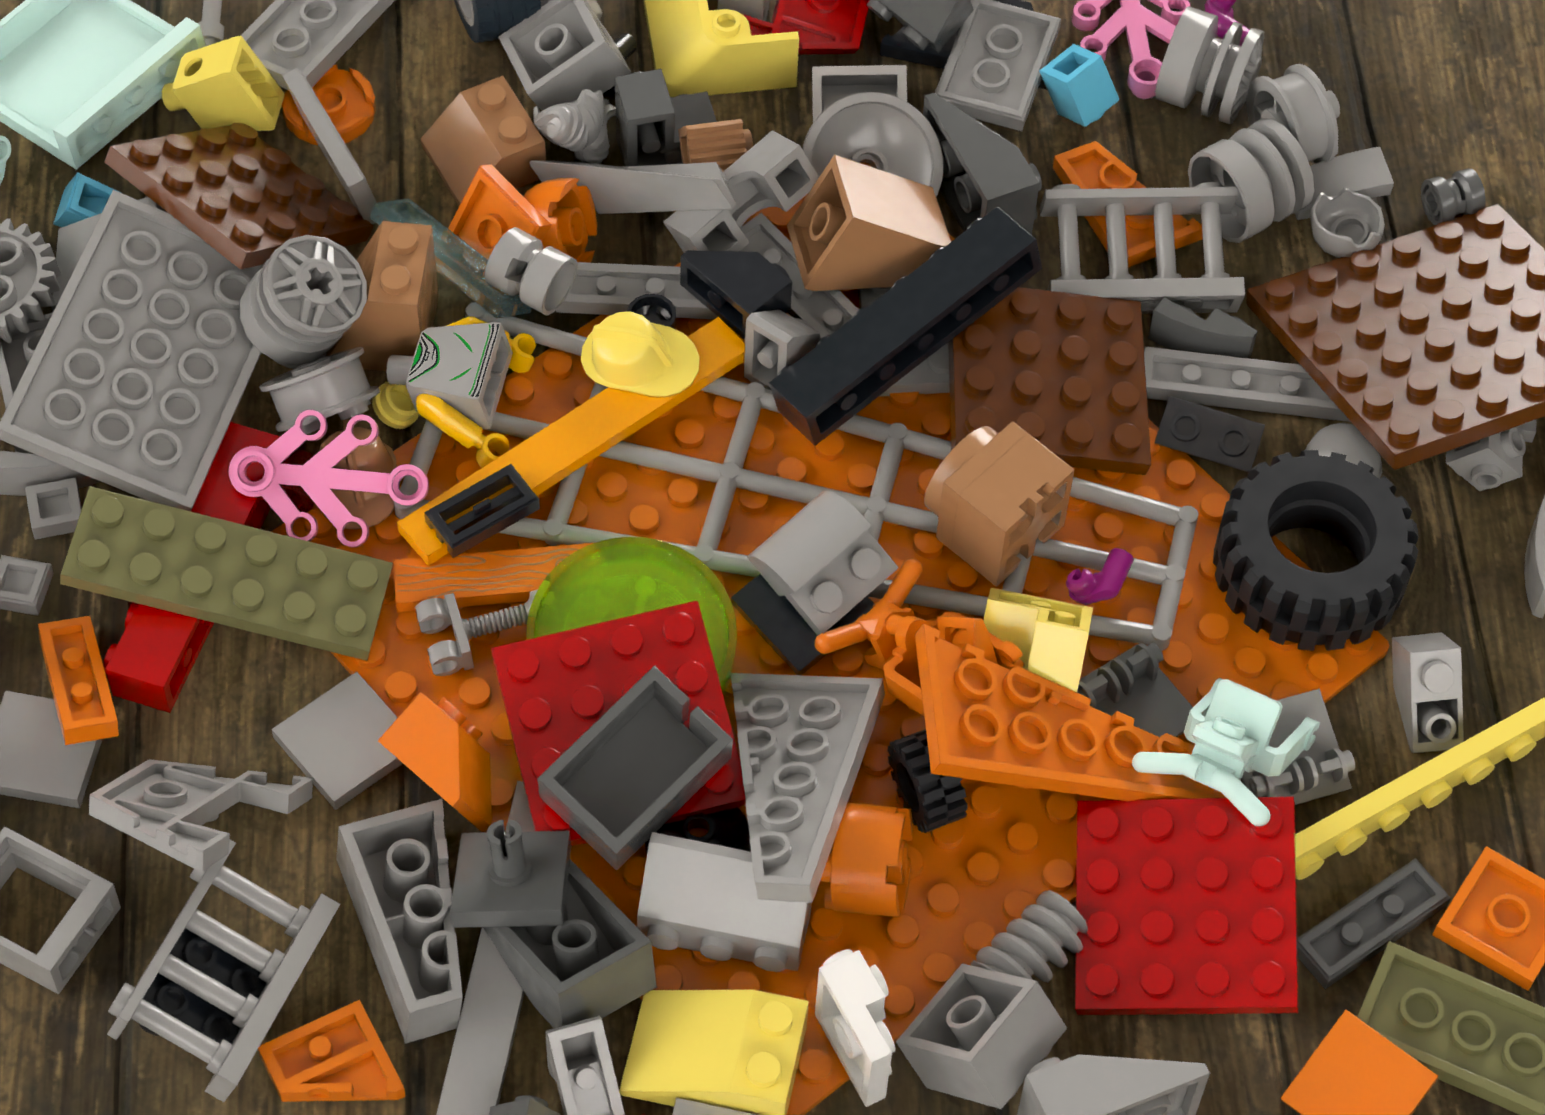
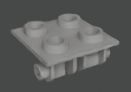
M1320 688L1276 700L1282 704L1283 708L1268 745L1278 748L1306 717L1320 722L1318 730L1313 733L1316 736L1311 748L1308 751L1303 750L1280 776L1268 777L1255 770L1249 773L1244 771L1242 776L1243 784L1256 797L1294 796L1295 805L1352 789L1348 772L1355 770L1354 757L1349 750L1341 751L1339 749Z

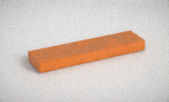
M598 542L465 553L454 558L451 555H445L429 566L421 557L393 559L397 613L416 611L415 607L420 602L431 598L444 599V595L454 593L458 607L527 602L530 597L529 591L547 586L551 587L554 599L580 597L590 587L602 581ZM600 583V584L596 585L595 587H593L592 589H590V590H589L588 592H586L582 597H584L586 594H588L591 590H593V589L596 588L597 586L602 585V583ZM601 586V587L595 589L594 591H592V592H591L589 595H587V596H590L592 593H594V592L597 591L598 589L602 588L603 586ZM603 589L599 590L598 592H596V593L593 594L592 596H594V595H596L597 593L601 592Z

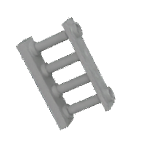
M1205 182L1195 187L1080 189L1078 185L1062 184L1052 189H1045L1040 206V217L1058 216L1061 276L1057 280H1050L1047 290L1099 296L1102 298L1141 301V314H1153L1154 309L1163 298L1179 306H1185L1194 313H1212L1215 308L1223 312H1237L1245 297L1244 277H1230L1224 271L1220 214H1230L1238 197L1237 187H1223L1218 182ZM1201 214L1205 274L1201 278H1182L1176 271L1173 215ZM1125 215H1153L1157 275L1153 278L1134 279L1129 274ZM1077 216H1106L1109 276L1105 279H1086L1085 276L1081 275Z
M231 839L229 840V854L236 844ZM228 855L204 871L196 869L192 871L189 878L198 882L197 886L136 987L125 982L108 1010L109 1013L117 1018L107 1033L108 1036L117 1040L129 1020L132 1019L208 1063L205 1069L214 1073L205 1092L222 1102L228 1098L238 1085L340 906L339 903L321 893L310 909L303 905H300L297 909L224 866L223 864ZM210 885L216 886L286 928L284 933L292 938L285 952L282 953L275 949L271 953L198 910L197 907ZM185 928L261 972L258 978L267 983L259 997L257 998L249 994L245 998L170 954ZM158 973L235 1017L232 1023L239 1026L240 1030L232 1044L224 1039L219 1044L144 1000L143 997Z

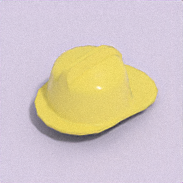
M618 312L608 316L600 324L594 325L592 332L588 335L582 346L581 362L585 373L595 383L609 388L651 397H668L681 393L689 387L699 372L700 356L695 344L684 333L668 326L651 323L643 315L634 312Z

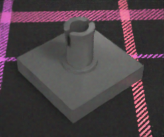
M499 820L491 824L487 832L461 833L450 910L453 927L563 925L572 847L570 831L522 832V827L518 822L509 820V832H505L504 821Z

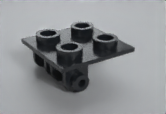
M186 928L170 954L245 998L249 994L258 998L267 983L258 978L261 972ZM159 973L143 997L147 1002L219 1044L223 1039L232 1044L240 1030L239 1026L232 1023L235 1017ZM139 1024L140 1027L149 1034L159 1036L155 1032Z

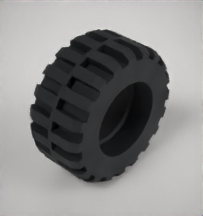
M1303 450L1300 457H1292L1291 452L1272 458L1271 466L1263 462L1249 470L1247 478L1240 479L1231 491L1229 501L1226 502L1213 555V563L1217 567L1215 578L1218 588L1222 592L1227 591L1225 602L1235 614L1240 612L1245 614L1244 624L1257 633L1260 629L1270 633L1269 640L1284 645L1285 640L1298 643L1297 649L1314 651L1315 645H1325V649L1330 651L1343 649L1348 639H1350L1352 644H1359L1369 639L1373 630H1382L1391 621L1394 611L1398 610L1413 572L1418 554L1416 543L1419 536L1417 524L1413 519H1410L1412 510L1403 496L1396 498L1394 495L1397 488L1385 476L1379 479L1373 475V467L1362 461H1359L1358 465L1345 460L1347 455L1331 452L1330 457L1319 456L1318 450ZM1294 528L1321 530L1335 536L1347 545L1355 555L1358 565L1336 573L1310 571L1297 566L1285 558L1276 548L1271 537L1282 531Z

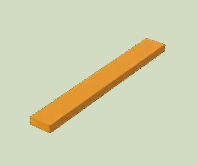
M720 317L715 318L687 336L695 344L700 356L699 372L693 383L681 393L668 397H651L608 387L398 521V532L428 566L433 564L449 552L445 542L441 543L436 537V530L434 528L430 529L425 522L424 512L510 464L513 465L536 496H538L743 363L745 360V343ZM510 484L484 500H492L514 486ZM475 505L446 520V524L469 513Z

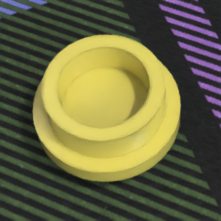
M385 382L379 386L380 393L372 398L373 409L378 418L386 425L396 429H404L411 426L418 419L419 413L413 405L406 385H394Z

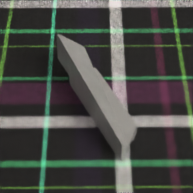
M530 161V166L541 182L557 178L579 179L576 183L577 186L588 187L598 214L733 209L736 205V201L727 187L729 185L727 178L717 162L617 167L585 162Z

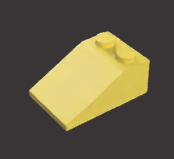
M651 990L643 995L619 1093L621 1096L673 1107L675 1106L676 1098L756 1115H787L807 1028L809 1001L758 990Z

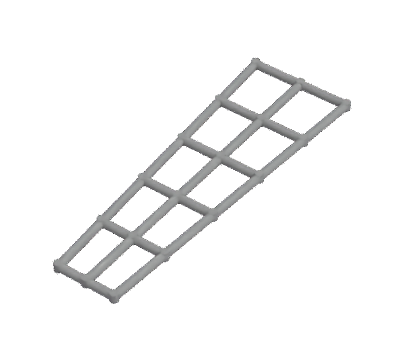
M477 302L469 304L465 310V318L473 316L487 323H502L504 330L508 331L512 337L521 333L529 334L537 344L581 356L582 346L587 339L583 336L485 309L482 304ZM721 376L701 389V391L742 402L723 464L625 441L619 442L599 455L717 483L697 547L568 525L567 522L587 464L561 480L547 521L525 517L498 532L542 540L550 546L598 542L600 551L693 566L700 572L716 570L756 577L760 572L747 558L748 555L717 550L736 487L807 504L825 490L833 491L846 499L872 525L868 530L877 541L883 521L937 533L938 516L933 512L891 503L889 500L904 449L944 460L951 451V441L909 430L902 423L887 424L855 414L837 430L885 443L870 497L743 469L761 408L780 412L777 409L772 391L765 389L762 384L758 382L747 384ZM595 383L590 398L608 387ZM495 412L491 429L484 430L528 439L550 424ZM427 420L410 461V465L420 468L426 476L443 431ZM413 476L404 477L400 491L404 495L414 494L418 489V481ZM1073 477L1071 497L1175 526L1167 564L1162 565L1134 558L1127 575L1129 578L1162 585L1153 625L1092 615L1089 635L1139 644L1144 643L1146 645L1155 643L1161 651L1166 650L1172 636L1198 520V511L1192 506L1178 507ZM423 500L413 506H404L394 501L395 515L401 520L429 501ZM1037 538L1032 555L1101 571L1110 552L1053 539L1043 543ZM1020 553L1017 555L1021 561L1017 569L1004 580L1002 590L1022 594L1032 555L1028 559ZM884 580L867 596L881 599L893 580ZM915 584L904 603L984 617L988 597Z

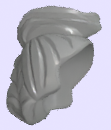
M584 89L581 91L578 100L556 104L541 112L538 106L534 107V124L546 139L555 145L573 151L576 159L581 160V162L601 164L603 159L607 158L610 147L607 135V122L611 117L616 116L615 107L607 99H603L602 91L592 92L591 90Z

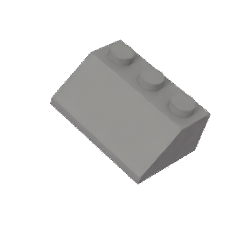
M654 832L651 833L638 907L637 927L652 942L653 947L663 950H673L680 947L700 951L705 957L718 961H726L731 958L754 962L761 969L773 972L783 971L784 969L798 971L812 902L758 899L750 851Z

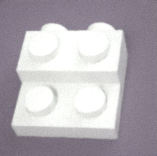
M847 949L829 957L823 966L819 968L815 1016L865 1107L886 1098L888 1078L892 1074L890 1064L892 1053L895 1052V1045L888 1028L882 1022L886 1018L884 1004L885 997L889 995V991L879 968L876 965L869 967L860 950L853 952Z

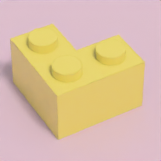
M991 588L983 620L988 632L1003 642H1012L1022 651L1023 656L1020 659L1025 664L1024 669L1072 691H1078L1093 607Z

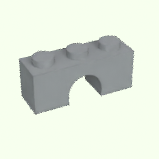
M772 130L723 171L729 183L727 187L736 201L733 209L676 211L664 221V224L684 253L687 250L741 251L749 244L741 227L750 216L768 207H778L787 212L810 192L819 175L799 144Z

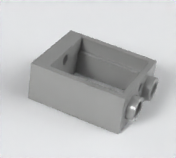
M4 826L0 832V889L14 870L19 868L77 899L37 955L0 936L1 964L59 994L120 910L121 906L114 884Z

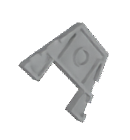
M148 759L89 795V815L196 870L204 871L229 854L230 833L202 826L203 824L216 820L220 813L237 802L289 814L312 799L313 779L293 776L292 785L267 782V772L249 770L235 779L215 777L216 767Z

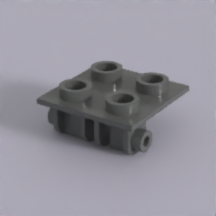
M1144 643L1137 644L1081 678L1077 693L1091 699V707L1111 716L1116 711L1135 718L1134 726L1158 737L1165 733L1175 737L1183 734L1189 712L1193 708L1159 668L1158 663L1163 661L1164 657L1161 649L1155 643L1149 645Z

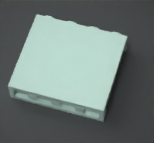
M25 0L0 20V122L77 170L162 98V88L166 83L174 82L181 58L187 52L205 47L201 27L188 17L174 27L131 0Z

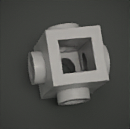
M1514 427L1447 451L1446 464L1478 491L1492 489L1500 484L1522 477L1523 455L1526 450L1525 441L1521 432Z

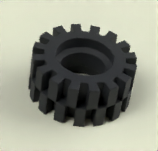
M926 729L889 743L888 752L890 756H888V762L893 768V771H891L892 779L896 781L898 786L896 791L899 798L902 797L904 801L903 807L911 809L912 822L914 826H918L920 832L926 833L966 817L968 804L964 799L967 797L965 788L960 784L962 778L931 774Z

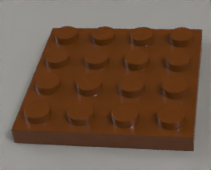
M233 123L232 125L210 129L202 128L199 131L169 134L164 137L111 145L105 159V163L240 270L263 265L272 253L288 239L312 235L328 238L341 246H348L367 241L374 226L368 220H363L362 216L358 214V209L353 204L340 200L325 188L324 183L319 178L306 174L291 162L289 155L271 147L258 137V132L254 128L243 123Z
M1018 287L948 342L951 450L968 434L980 427L989 426L999 433L1014 421L1071 467L1139 475L1147 474L1151 466L1141 301Z

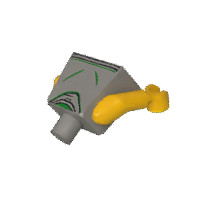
M468 316L443 327L426 328L421 332L414 356L391 355L387 362V380L389 384L406 385L416 411L423 418L466 448L476 447L478 449L476 460L479 466L483 468L498 458V456L490 453L489 449H493L501 455L509 450V442L504 435L492 433L486 437L482 434V430L491 429L508 368L518 373L529 371L535 361L532 353L536 343L531 335L525 333L518 334L514 339H511L509 332L504 330L502 323H487L476 317Z

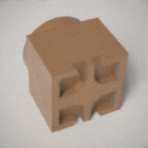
M1014 421L999 433L989 426L980 427L963 438L949 452L935 471L926 489L924 504L938 516L936 538L997 587L1017 569L1021 561L1017 557L1019 553L1028 559L1034 553L1037 538L1045 543L1064 526L1075 469Z

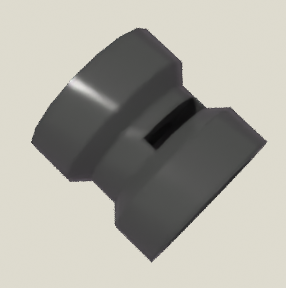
M1471 168L1456 171L1448 179L1440 176L1427 179L1421 186L1422 205L1426 216L1433 225L1454 220L1456 215L1475 214L1478 210L1485 208L1486 197L1482 181L1477 172Z

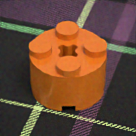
M847 803L833 843V849L830 851L821 877V882H826L825 909L881 916H900V911L904 910L911 871L912 858H908L907 841H912L913 839L911 809Z

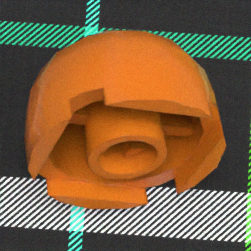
M557 178L543 181L527 190L523 197L551 224L542 240L543 249L552 246L575 258L577 262L591 263L595 250L585 252L588 243V236H597V219L595 205L588 187L577 186L576 183L579 181L577 178Z

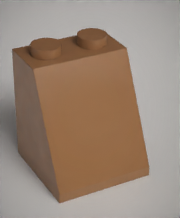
M835 154L787 224L804 288L811 291L892 287L898 279L908 276L925 263L937 249L945 247L951 242L932 187Z
M382 221L357 259L367 281L366 304L356 322L351 325L328 351V356L348 349L363 347L365 352L359 357L363 369L377 371L387 370V362L391 355L414 356L421 332L434 325L439 297L432 225Z

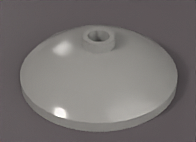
M865 92L838 100L825 109L814 121L802 149L819 177L835 154L858 163L867 162L873 168L932 187L936 197L941 186L943 155L940 142L933 127L915 107L889 94Z

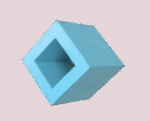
M1076 44L1071 45L1039 71L1057 113L1084 127L1100 119L1106 110L1120 100L1102 56Z

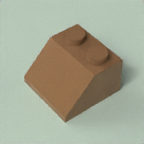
M503 75L460 92L420 139L421 146L458 206L461 204L480 165L492 164L515 189L540 180L530 166V161H546L545 140Z

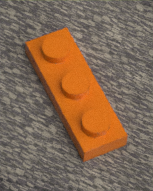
M85 616L38 624L39 640L65 745L119 736L118 720L91 617Z

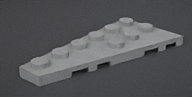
M730 673L757 897L760 900L813 902L885 697L883 679Z

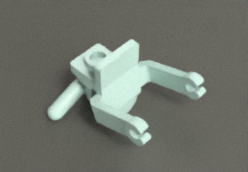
M1218 678L1210 692L1189 712L1184 734L1188 741L1195 743L1192 754L1138 752L1132 759V766L1139 773L1184 775L1217 790L1253 825L1261 827L1269 822L1270 811L1241 782L1244 771L1249 773L1255 770L1268 777L1280 776L1303 750L1308 751L1316 738L1313 733L1318 730L1320 722L1306 717L1278 748L1271 747L1268 744L1282 711V704L1229 679Z

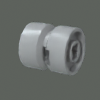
M514 227L509 229L495 245L485 268V281L487 284L510 296L519 294L522 303L544 315H550L563 303L573 286L577 275L578 263L575 258L552 246L543 249L540 239Z

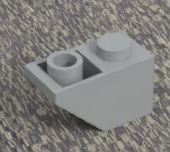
M1442 632L1392 637L1393 688L1410 751L1412 753L1449 750L1464 742L1461 647Z

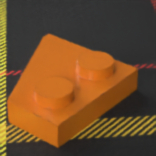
M360 999L268 1041L258 1048L260 1058L282 1102L400 1100L406 1097L405 1088Z

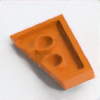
M1097 141L1054 156L1053 169L1063 184L1078 185L1080 189L1146 188L1136 180L1137 173ZM1125 215L1128 267L1155 258L1156 247L1153 215ZM1173 215L1175 250L1203 240L1202 224L1194 218L1188 221L1182 215ZM1084 216L1108 252L1106 216Z

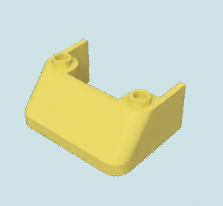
M643 0L654 70L662 69L670 97L705 91L708 92V95L797 87L798 31L751 36L749 22L744 15L730 9L709 11L707 0Z

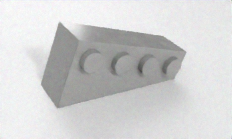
M442 799L339 826L336 860L405 1043L457 1029L460 1019L463 995L457 937L450 914L452 888L449 881L448 849L444 832Z

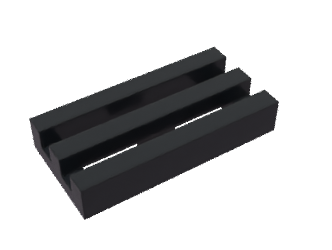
M510 464L424 512L425 522L430 529L434 528L436 530V537L441 543L445 542L448 552L454 558L539 510L540 503L536 494L513 465ZM510 484L514 486L492 500H484ZM475 505L469 513L446 524V520Z

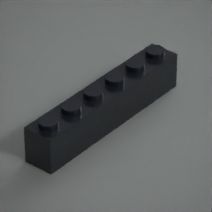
M998 206L983 218L973 221L965 232L947 246L937 249L925 263L908 276L898 279L890 290L872 304L862 307L851 320L837 331L823 337L816 344L815 348L794 364L784 367L777 377L769 382L778 411L816 446L1042 269L1036 238Z

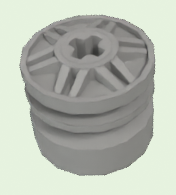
M1189 6L1182 13L1169 42L1157 80L1155 98L1181 108H1187L1196 92H1202L1201 115L1211 116L1219 99H1222L1219 121L1232 124L1240 108L1247 102L1251 81L1258 77L1262 63L1264 31L1251 28L1242 46H1239L1242 24L1233 22L1223 39L1216 38L1218 16Z
M1260 119L1252 123L1247 129L1243 128L1237 131L1230 140L1222 139L1197 152L1190 158L1188 168L1190 187H1195L1205 182H1218L1223 187H1237L1238 197L1230 214H1220L1222 237L1229 242L1241 243L1265 230L1272 224V221L1280 222L1290 214H1295L1304 209L1312 202L1315 191L1314 180L1307 156L1297 139L1288 129L1273 119Z
M312 235L288 239L272 253L263 267L247 284L240 299V320L248 339L261 353L280 363L294 365L317 361L337 343L342 335L360 317L367 301V281L357 260L345 247L334 241Z

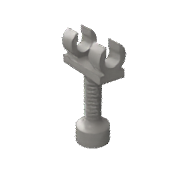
M547 586L529 591L530 597L524 603V606L520 604L519 607L514 606V609L509 607V610L505 608L504 611L499 610V613L494 611V614L490 612L489 615H479V618L476 616L474 619L469 618V620L461 618L454 593L444 595V599L431 598L417 604L415 609L422 633H437L451 625L456 641L445 640L437 642L427 649L433 674L436 676H447L456 673L461 668L465 670L474 668L468 642L472 639V636L474 638L477 635L480 637L482 633L487 635V632L491 634L492 631L494 633L497 632V629L502 631V628L506 630L507 627L510 629L512 626L517 627V624L521 626L522 623L525 625L527 622L536 624L540 631L560 626L559 614L551 587Z

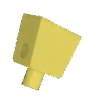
M235 36L187 52L181 58L174 82L166 83L162 88V100L165 107L169 111L186 109L201 129L243 123L254 128L256 131L275 130L285 95L242 36Z

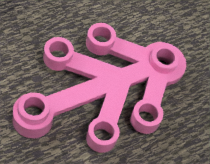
M1082 0L1077 2L1073 8L1072 24L1081 31L1094 30L1099 24L1101 10L1112 0ZM1120 0L1121 7L1093 35L1085 36L1080 42V47L1098 50L1099 52L1094 53L1102 56L1103 61H1105L1107 47L1126 29L1132 59L1127 78L1128 87L1136 97L1150 99L1155 96L1162 62L1151 57L1146 30L1169 44L1182 13L1190 6L1188 0H1148L1162 8L1161 17L1140 5V0ZM1171 9H1178L1180 12H1174ZM1081 14H1088L1092 17H1084Z
M305 410L300 413L296 418L295 425L269 447L249 446L241 449L234 455L229 465V478L234 488L241 494L249 497L262 496L286 524L287 535L305 541H311L317 535V520L309 513L300 512L279 484L301 486L335 526L340 542L348 547L363 545L369 537V527L363 519L352 516L331 489L389 494L395 502L404 506H413L424 500L429 490V481L426 474L420 468L410 464L400 465L393 469L391 473L333 468L358 446H367L376 440L378 425L374 419L364 414L352 417L347 423L346 430L304 465L281 463L306 440L317 441L326 434L328 428L327 420L321 413L315 410ZM309 416H316L320 421V430L314 435H307L302 429L304 419ZM364 420L370 423L372 432L368 438L359 440L353 434V427L357 422ZM253 462L261 463L265 469L263 478L256 482L251 481L246 474L248 466ZM406 476H413L418 481V489L412 495H404L399 488L400 481ZM301 517L308 519L311 523L310 533L305 537H298L293 531L294 522ZM351 522H357L362 528V536L355 542L348 541L344 536V528Z

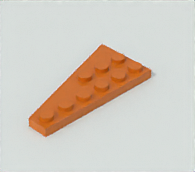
M924 623L916 632L915 641L931 774L1121 801L1226 798L1221 792L1184 775L1139 773L1132 766V759L1138 752L1185 753L1191 755L1195 745L1168 733L1158 737L1134 726L1135 718L1116 711L1111 716L1090 706V698L1019 666L1009 670L984 658V650L968 643L963 648L953 645L939 638L941 631Z

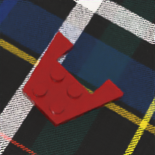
M776 0L771 23L751 16H744L749 22L751 36L798 31V55L854 54L860 46L868 12L866 4L870 0Z

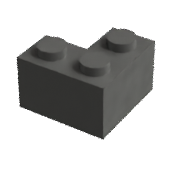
M662 69L634 72L629 75L615 77L616 139L625 167L683 164L678 129L687 125L717 122L707 91L681 94L670 98Z

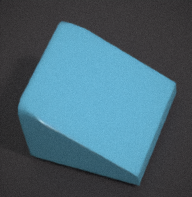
M77 172L64 189L54 225L65 227L101 214L112 191L115 189Z

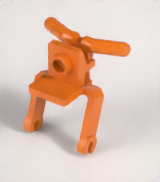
M912 558L903 563L884 596L873 605V608L868 613L861 615L853 623L819 634L815 638L814 645L818 652L827 654L862 642L865 639L870 640L873 646L863 654L867 664L884 670L888 693L905 703L910 710L924 716L915 634L923 623L938 630V618L935 621L924 620L916 617L911 608L905 607L902 610L900 609L922 573V564L917 559ZM944 612L941 615L950 617H964L958 612ZM989 633L998 665L1009 670L1016 666L1021 668L1025 666L1024 662L1020 659L1023 653L1015 644L1009 641L1003 642Z

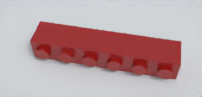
M231 422L191 512L261 529L271 507L262 496L249 497L238 492L230 481L229 465L234 455L241 449L249 446L267 448L280 436ZM290 457L284 460L281 464H291ZM259 462L251 463L246 471L247 477L253 482L261 480L265 473L263 465ZM133 602L126 614L125 631L119 643H113L109 647L103 663L112 695L171 713L214 622Z

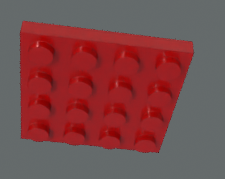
M698 600L491 648L535 831H570L572 846L587 843L539 797L538 777L653 666L658 668L690 698L689 718L683 725L689 729L690 713L698 706L733 739L731 759L665 824L685 820L691 815L700 813L710 814L746 805L741 761Z
M1294 796L1257 797L1270 811L1269 822L1261 827L1253 825L1227 798L1077 801L1076 909L1085 919L1088 927L1086 934L1077 933L1083 945V949L1079 953L1076 952L1075 1010L1077 1015L1298 1013Z

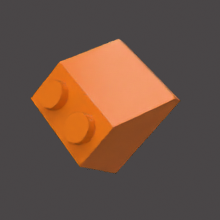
M420 692L379 738L378 742L481 832H487L488 827L492 824L490 754L477 742L483 733L444 697L435 704Z

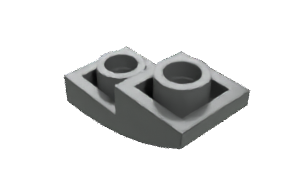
M1163 298L1154 309L1148 339L1171 350L1251 359L1258 331L1248 326L1242 319L1230 316L1217 308L1204 320L1191 309L1179 306Z

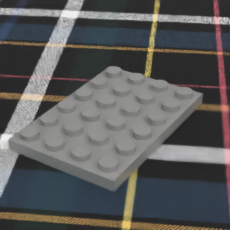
M113 190L1 418L0 440L147 501L191 512L261 355L258 348L248 339L241 323L240 299L247 284L263 265L240 270L169 213Z

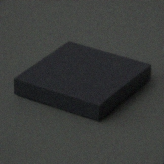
M761 574L731 597V604L797 675H803L827 655L818 652L815 648L814 641L818 635L785 595L779 597ZM866 596L827 631L853 623L861 615L868 613L873 608L874 603Z

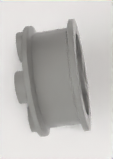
M1295 64L1289 66L1282 77L1272 79L1268 76H1260L1251 81L1247 95V114L1250 125L1260 119H1273L1282 124L1297 139L1307 156L1308 162H1329L1337 155L1338 126L1336 118L1340 115V105L1336 95L1330 90L1326 91L1318 76L1309 67L1303 64Z
M363 347L348 349L318 359L259 386L261 392H270L281 421L275 426L277 432L287 431L292 428L298 415L305 410L318 411L325 418L338 413L340 420L354 417L369 410L368 405L371 404L369 399L379 394L380 389L378 386L369 385L359 359L365 352ZM309 416L302 423V429L305 434L320 429L321 426L316 416Z

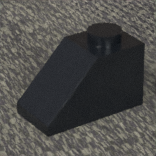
M687 250L681 255L680 285L716 316L720 317L743 339H745L746 319L751 313L781 310L787 313L791 310L792 280L782 266L777 263H770L760 253Z

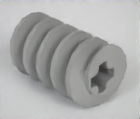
M1050 890L1043 891L1036 900L1037 905H1028L1021 914L1022 919H1013L1006 928L1007 933L1002 932L995 935L991 942L992 947H982L976 955V961L973 960L971 966L1033 980L1031 976L1034 975L1043 982H1049L1053 974L1046 962L1049 961L1058 968H1064L1068 960L1061 948L1064 947L1073 954L1079 953L1083 949L1077 933H1087L1086 921L1078 910L1061 895Z

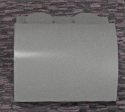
M830 490L821 492L747 556L778 596L785 595L817 635L831 628L899 568L869 532L868 529L872 525L846 499Z

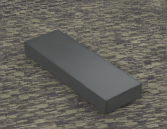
M1415 858L1298 937V959L1326 990L1384 950L1389 941L1396 942L1447 907L1451 897Z

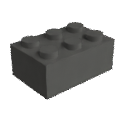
M655 666L538 777L539 797L616 871L650 839L651 833H656L731 759L733 739L698 706L690 713L689 729L683 725L689 718L690 698Z

